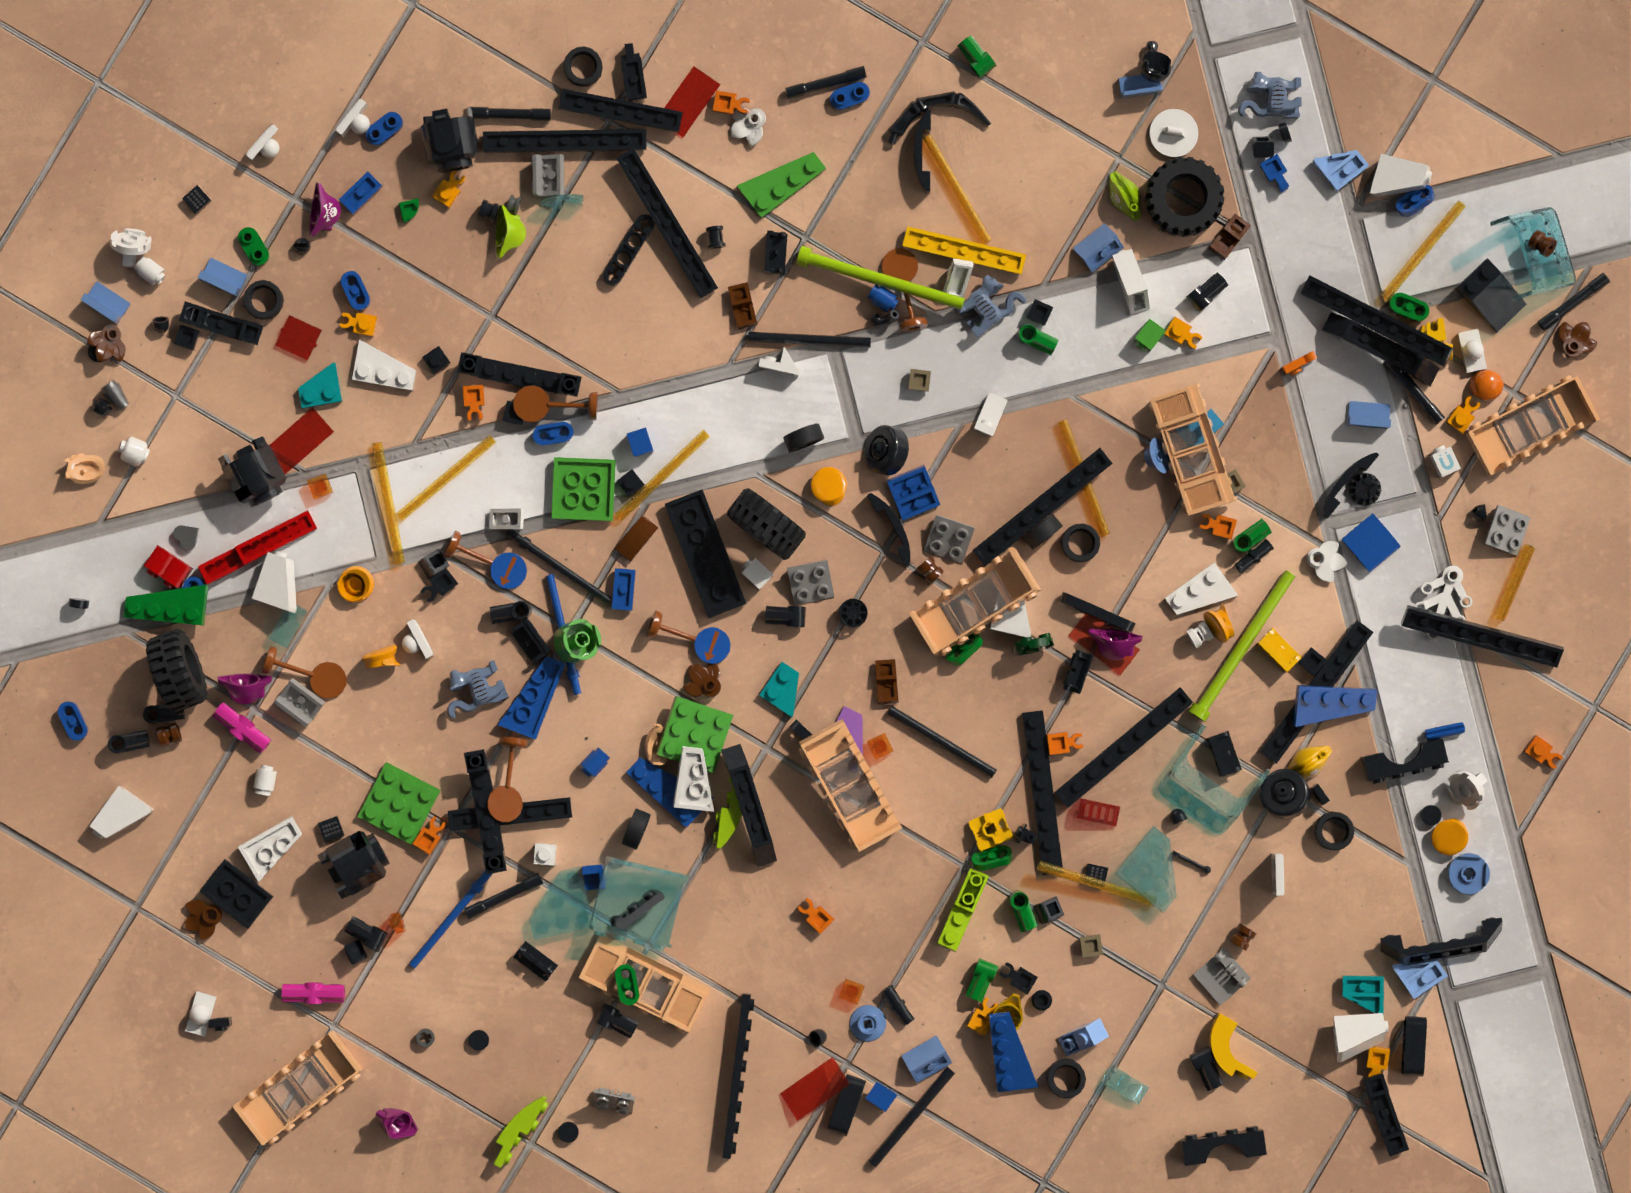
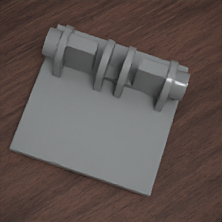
M1497 505L1496 509L1493 510L1492 521L1489 522L1491 526L1487 528L1489 531L1486 538H1484V545L1518 556L1531 517Z
M936 515L924 551L963 564L975 527Z
M827 560L787 568L794 605L834 597Z
M1225 948L1221 949L1193 974L1219 1005L1223 1004L1238 989L1243 988L1251 979Z
M595 1088L592 1105L596 1106L597 1109H613L620 1114L633 1112L635 1096H632V1094L622 1092L621 1096H619L620 1091L617 1092V1095H614V1090L609 1094L610 1089Z

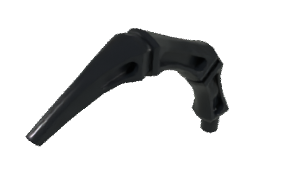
M951 91L918 97L914 102L911 101L899 118L888 128V131L891 132L888 142L896 144L898 136L904 135L906 129L921 112H926V110L939 106H954V108L966 110L986 126L992 123L962 93Z

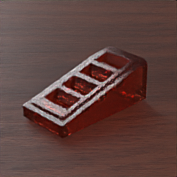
M1080 798L1076 818L1117 826L1120 806ZM1086 804H1090L1088 816H1084ZM1094 805L1098 806L1095 818L1092 817ZM1105 807L1104 819L1102 820L1100 819L1101 809ZM1114 809L1112 820L1107 821L1109 810Z

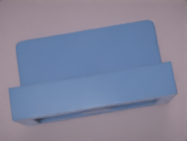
M1142 74L1118 79L1121 99L1159 94L1163 91L1161 82H1150Z
M1102 224L1073 247L1074 251L1082 258L1092 273L1112 258V255L1124 248L1117 235L1106 224Z
M210 258L205 270H201L198 278L238 297L247 275Z
M99 282L94 284L88 295L85 293L81 298V301L116 324L119 323L130 306L128 301Z
M1350 401L1347 426L1389 429L1391 428V419H1389L1390 405Z
M937 1036L932 1037L902 1055L916 1083L952 1064Z

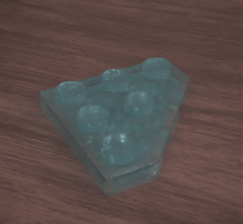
M1153 826L1115 874L1159 911L1164 913L1177 897L1170 839Z
M581 866L561 870L529 920L534 940L594 926Z

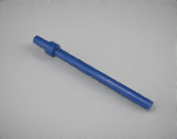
M554 574L546 576L559 629L565 624ZM566 662L568 669L566 674L571 682L573 694H582L578 680L580 677L579 671L576 669L575 663Z
M485 870L477 881H473L469 891L409 962L413 968L418 966L473 897L484 889L483 885L492 874L486 875Z

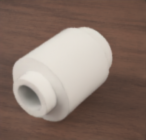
M144 256L134 267L137 275L152 286L155 284L159 285L166 276L164 268L152 259L145 258Z
M261 765V768L256 769L253 786L255 788L254 793L271 796V791H274L277 771H273L272 766Z

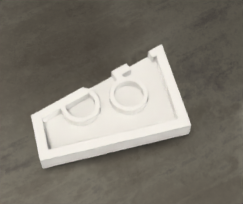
M359 340L352 380L413 391L416 377L415 369Z
M1214 562L1164 599L1174 613L1178 615L1236 597L1238 594Z
M682 746L673 801L675 808L714 812L702 748Z
M290 816L238 846L258 882L302 835V832L294 818Z

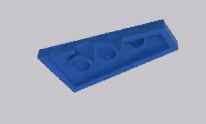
M546 656L498 725L536 740L566 663Z
M1297 685L1293 726L1298 727L1374 711L1376 708L1377 690L1370 688Z
M641 757L626 772L686 828L701 813L702 810L675 808L673 806L677 777Z
M1010 1012L989 1014L997 1091L1004 1092L1037 1088L1038 1083L1032 1072Z

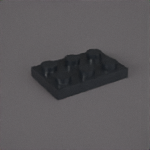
M227 859L223 860L199 891L247 929L251 927L274 897Z

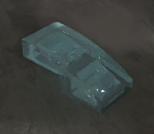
M557 195L542 200L540 205L544 208L562 210L563 202L583 206L584 195Z
M297 604L296 613L284 610L269 639L288 648L308 610Z
M1112 1064L1101 1081L1138 1105L1149 1089L1147 1085Z

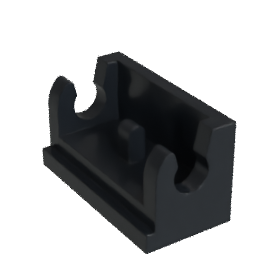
M767 230L764 273L785 275L788 237L786 232Z
M526 618L511 629V634L533 665L552 652L529 618Z
M1229 731L1207 738L1220 777L1242 770Z

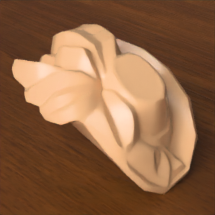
M80 453L64 460V462L68 463L67 470L65 471L66 479H70L78 484L94 482L102 477L105 472V462L102 458L95 455Z
M654 724V728L648 732L645 742L647 758L654 765H663L669 761V758L656 754L664 730L661 724Z

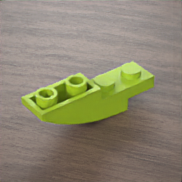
M733 784L732 792H727L726 804H730V808L721 807V811H717L716 823L720 824L719 832H714L713 843L717 844L719 849L732 836L742 817Z
M973 868L969 869L937 945L956 953L988 880V875Z
M543 1095L532 1101L508 1123L496 1141L503 1147L494 1165L500 1168L503 1164L508 1165L513 1155L509 1152L513 1145L518 1146L522 1138L519 1135L520 1132L526 1135L530 1131L534 1133L539 1123L536 1118L539 1113L544 1114L549 1104L545 1102L547 1096Z

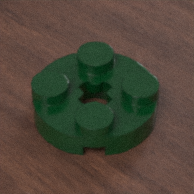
M1050 633L1039 635V638L1032 639V637L1022 638L1019 642L1013 643L1014 655L1021 656L1036 653L1043 646L1049 649L1054 646L1053 638Z

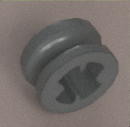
M514 195L510 196L507 206L509 212L512 211L517 215L521 197L514 198Z
M421 1029L416 1036V1040L420 1046L429 1047L433 1044L435 1036L430 1029ZM423 1032L430 1034L432 1037L431 1039L429 1038L431 1041L427 1044L425 1041H420V1037H422L420 1034Z

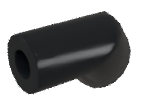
M891 310L883 318L876 313L870 318V321L876 328L887 326L899 318V313L897 310Z

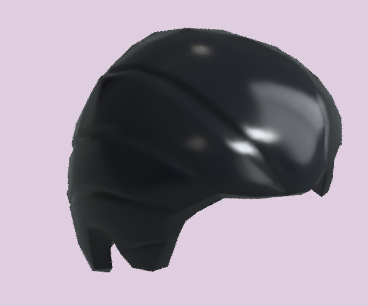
M1148 41L1146 45L1148 52H1145L1139 65L1140 72L1150 82H1162L1171 73V59L1167 55L1157 52V42Z

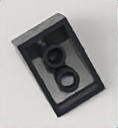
M1488 258L1454 288L1496 332L1503 328L1527 305L1505 276Z

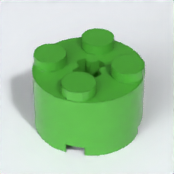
M577 619L566 623L554 633L555 650L564 662L579 663L590 659L596 655L601 645V635L598 628L585 619Z

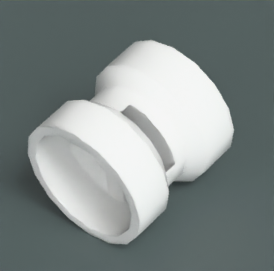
M1204 621L1199 623L1195 629L1191 628L1186 631L1187 636L1196 649L1202 646L1203 642L1214 639Z

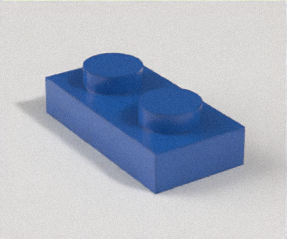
M367 171L339 200L354 215L383 186Z
M615 568L612 609L633 610L636 570Z

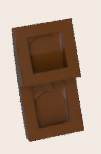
M1234 214L1208 249L1225 261L1251 225L1237 214Z
M748 282L729 286V295L738 330L758 325Z
M642 515L615 549L631 562L653 536L658 527Z
M895 659L875 661L878 704L899 703Z

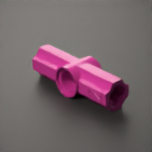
M224 702L212 715L226 726L231 734L239 740L245 741L260 754L272 741L257 729L252 721L242 714L239 715Z
M318 982L282 984V1002L322 1004V1002L344 1003L345 985H329Z

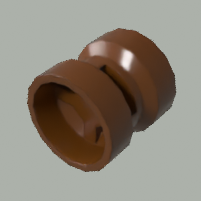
M1541 230L1535 231L1528 241V247L1534 251L1538 250L1539 254L1544 257H1549L1557 245V240L1547 237Z
M932 556L916 568L919 574L924 575L928 585L944 573L941 567L936 566Z
M177 722L171 723L168 727L161 726L156 728L161 747L168 746L171 742H182Z
M1239 923L1236 928L1237 932L1230 937L1229 941L1246 951L1250 940L1254 939L1257 933Z

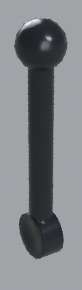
M1173 850L1172 854L1202 869L1205 874L1211 872L1209 866H1203Z

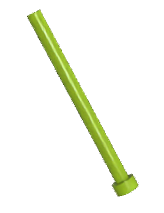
M801 246L796 265L807 268L809 264L962 310L965 302L963 297L812 253V248Z
M1287 570L1284 571L1199 703H1193L1188 710L1193 716L1206 722L1211 714L1208 712L1209 708L1295 579V575Z

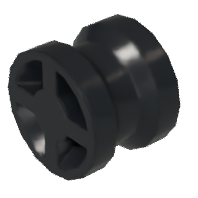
M483 200L478 219H487L490 223H495L500 204H491L488 200Z

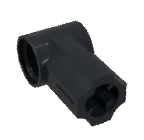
M1217 272L1202 286L1199 285L1186 298L1201 312L1213 301L1214 297L1228 286V283Z
M524 601L490 607L492 624L525 620L532 614L531 605ZM519 605H524L527 609L524 616L517 614Z
M766 606L765 624L805 627L806 607Z
M166 704L150 705L144 709L143 718L150 724L185 719L184 710L178 712L171 711L167 708ZM151 709L158 711L156 720H149L148 712Z
M147 730L114 735L108 741L109 750L116 754L150 747ZM116 739L123 741V747L120 750L113 748V742Z
M354 916L344 931L362 941L365 946L376 952L380 951L389 935L382 929L370 926Z
M606 1003L603 1004L595 1020L599 1025L610 1030L613 1029L629 1038L632 1037L639 1023Z
M1209 1047L1189 1055L1207 1091L1223 1085Z

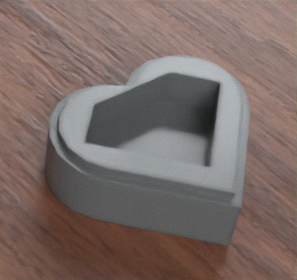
M180 525L174 529L173 534L180 541L183 549L192 550L197 543L199 528Z

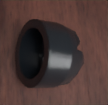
M298 238L294 242V249L298 254L304 255L310 251L311 245L307 239ZM297 244H307V247H297Z
M160 316L153 318L154 330L160 333V330L166 332L169 328L168 317Z
M1485 504L1475 506L1472 510L1473 518L1477 521L1487 520Z
M1174 809L1170 813V820L1173 825L1188 819L1185 812L1181 809Z
M815 1029L809 1033V1040L813 1046L818 1047L826 1042L827 1034L824 1030Z

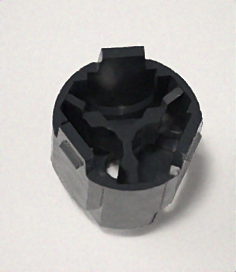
M471 107L463 110V117L450 118L447 108L432 111V116L423 117L421 131L427 163L431 166H437L439 173L454 172L473 167L472 159L478 154L476 145L478 139Z
M263 436L252 441L255 451L250 444L237 451L239 459L233 462L230 461L227 454L218 458L221 469L237 499L241 503L249 502L251 508L283 493L280 486L285 484L286 476L271 446L267 444Z
M357 831L317 855L322 865L330 861L333 863L334 866L327 871L334 883L343 881L344 885L336 889L341 899L350 895L353 896L384 878L386 875L385 866L390 864L375 835L372 833L367 836L362 831Z

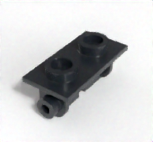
M1076 650L1072 654L1069 667H1072L1071 671H1067L1062 684H1064L1063 689L1080 694L1093 655Z
M1024 823L1022 827L1018 826L1014 837L1017 838V843H1020L1022 840L1032 844L1037 840V835L1026 829L1027 824Z
M527 941L523 943L514 955L516 960L544 981L548 980L558 966Z

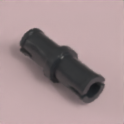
M1265 539L1256 548L1247 551L1248 554L1235 563L1234 566L1243 574L1255 563H1260V559L1274 550V547Z
M892 984L881 991L890 1003V1009L896 1012L904 1026L915 1019L906 1007L905 1000L900 998Z

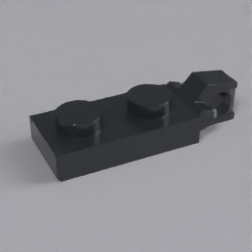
M633 43L624 44L626 55L621 56V65L627 101L647 99L640 54H634Z

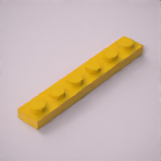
M907 226L902 246L951 259L972 261L973 264L1022 275L1026 254Z

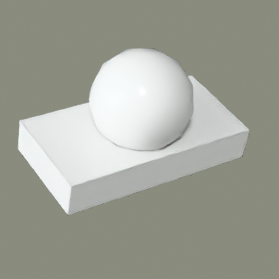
M359 99L336 128V132L343 138L350 129L357 134L365 133L370 127V121L362 113L368 107V104L364 100Z
M270 124L246 152V156L252 160L260 151L265 158L271 159L276 157L280 147L278 142L271 139V137L278 128Z
M952 260V264L947 270V279L943 292L964 297L974 266L972 261Z
M1475 329L1458 333L1466 373L1487 369L1479 330Z
M412 619L407 622L412 634H408L403 638V650L409 654H414L421 649L426 659L433 657L434 653L417 621Z
M196 991L185 1031L206 1036L209 1026L208 1020L211 1019L217 999L216 996Z

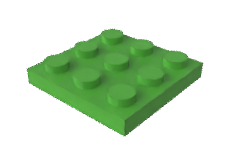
M554 457L552 519L613 521L616 460Z
M675 696L656 754L680 762L682 746L702 748L707 771L714 773L733 715Z
M386 762L358 817L413 845L441 790Z

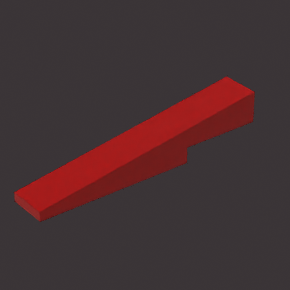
M307 510L199 565L198 570L206 585H210L266 556L268 552L272 553L316 530L317 527Z

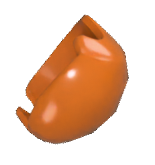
M1484 369L1477 371L1470 381L1472 394L1486 401L1496 399L1502 393L1504 387L1502 377L1492 370Z

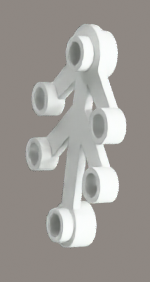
M1448 566L1443 571L1442 577L1432 582L1423 583L1420 589L1426 595L1431 594L1439 586L1445 584L1442 593L1424 602H1417L1414 607L1422 604L1424 609L1427 610L1438 604L1436 613L1444 615L1446 607H1448L1452 617H1460L1462 620H1466L1464 616L1460 615L1451 596L1454 587L1460 598V606L1468 608L1472 605V598L1467 596L1461 584L1463 579L1462 570L1457 566ZM1451 572L1456 573V579L1452 580L1450 578ZM1424 585H1429L1431 590L1425 592L1423 589ZM1464 598L1469 599V604L1467 606L1463 605L1462 600ZM1424 632V637L1429 642H1436L1440 639V636L1432 638L1429 633Z

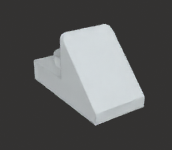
M785 347L780 363L774 357L765 356V359L760 358L759 368L799 377V370Z
M490 509L489 529L523 530L524 509Z

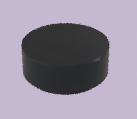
M1286 122L1279 124L1283 142L1285 144L1292 142Z
M69 598L68 606L87 609L89 608V600Z
M1434 805L1425 806L1420 813L1422 822L1431 826L1438 824L1442 817L1440 809Z
M475 1030L469 1036V1045L474 1050H483L489 1044V1036L483 1030Z
M570 1121L564 1122L558 1129L559 1138L567 1143L575 1141L579 1135L578 1126Z

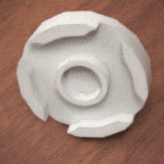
M126 228L122 233L114 231L111 234L110 246L116 252L123 254V266L134 268L137 255L147 253L151 249V237H146V232Z
M1459 770L1448 778L1450 786L1447 789L1457 805L1461 806L1463 804L1468 807L1466 808L1467 810H1472L1484 801L1485 794L1482 785L1488 780L1482 772L1474 776L1468 771Z

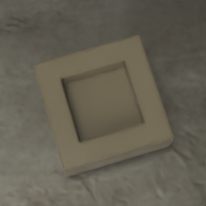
M911 369L908 390L929 392L931 371Z
M1236 469L1227 474L1232 481L1231 488L1233 494L1246 487Z
M1100 934L1079 937L1083 958L1103 955Z

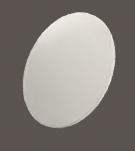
M1168 109L1159 113L1152 121L1150 139L1155 149L1161 154L1168 157H1180L1189 153L1196 145L1198 127L1193 117L1187 112L1179 109Z

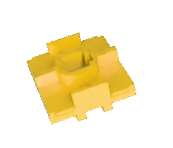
M1001 808L969 821L970 829L974 833L977 846L981 852L1013 839L1012 831L1008 827L1005 814ZM995 825L997 831L987 835L985 828Z

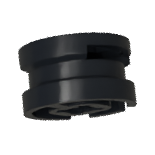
M848 599L840 606V620L848 627H859L867 619V607L859 599Z

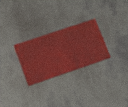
M693 66L665 106L666 109L683 112L679 133L675 132L683 138L721 85L695 66Z
M313 407L270 444L284 474H287L334 431Z
M1085 613L1068 636L1117 674L1121 675L1126 667L1131 664V661L1140 649L1134 645L1133 656H1125L1121 660L1105 658L1100 653L1097 642L1089 635V629H1114L1104 621Z
M832 1057L780 1094L798 1121L849 1086L850 1083L834 1057Z

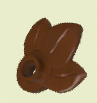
M1567 322L1561 324L1559 338L1563 342L1562 349L1567 357L1576 358L1581 353L1589 354L1596 348L1597 341L1589 338L1591 328L1587 322H1581L1575 325L1574 328ZM1570 345H1574L1576 350H1573Z
M106 325L102 330L93 331L89 335L87 344L96 346L98 362L106 361L112 356L120 362L125 356V345L120 340L121 332L117 326ZM110 331L114 333L113 338L109 336Z
M709 663L706 668L699 664L689 666L688 673L691 681L683 686L685 692L694 697L701 695L715 697L719 694L721 690L719 682L721 673L716 664ZM708 684H714L712 689H707Z
M192 900L186 903L185 906L191 914L184 922L183 927L189 931H199L201 940L211 937L215 932L216 924L222 919L221 909L216 905H207L202 900ZM210 911L215 912L216 916L214 919L209 918L208 914Z

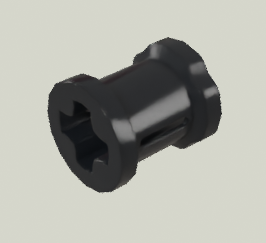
M723 226L706 228L709 238L708 249L726 247V243L723 242Z

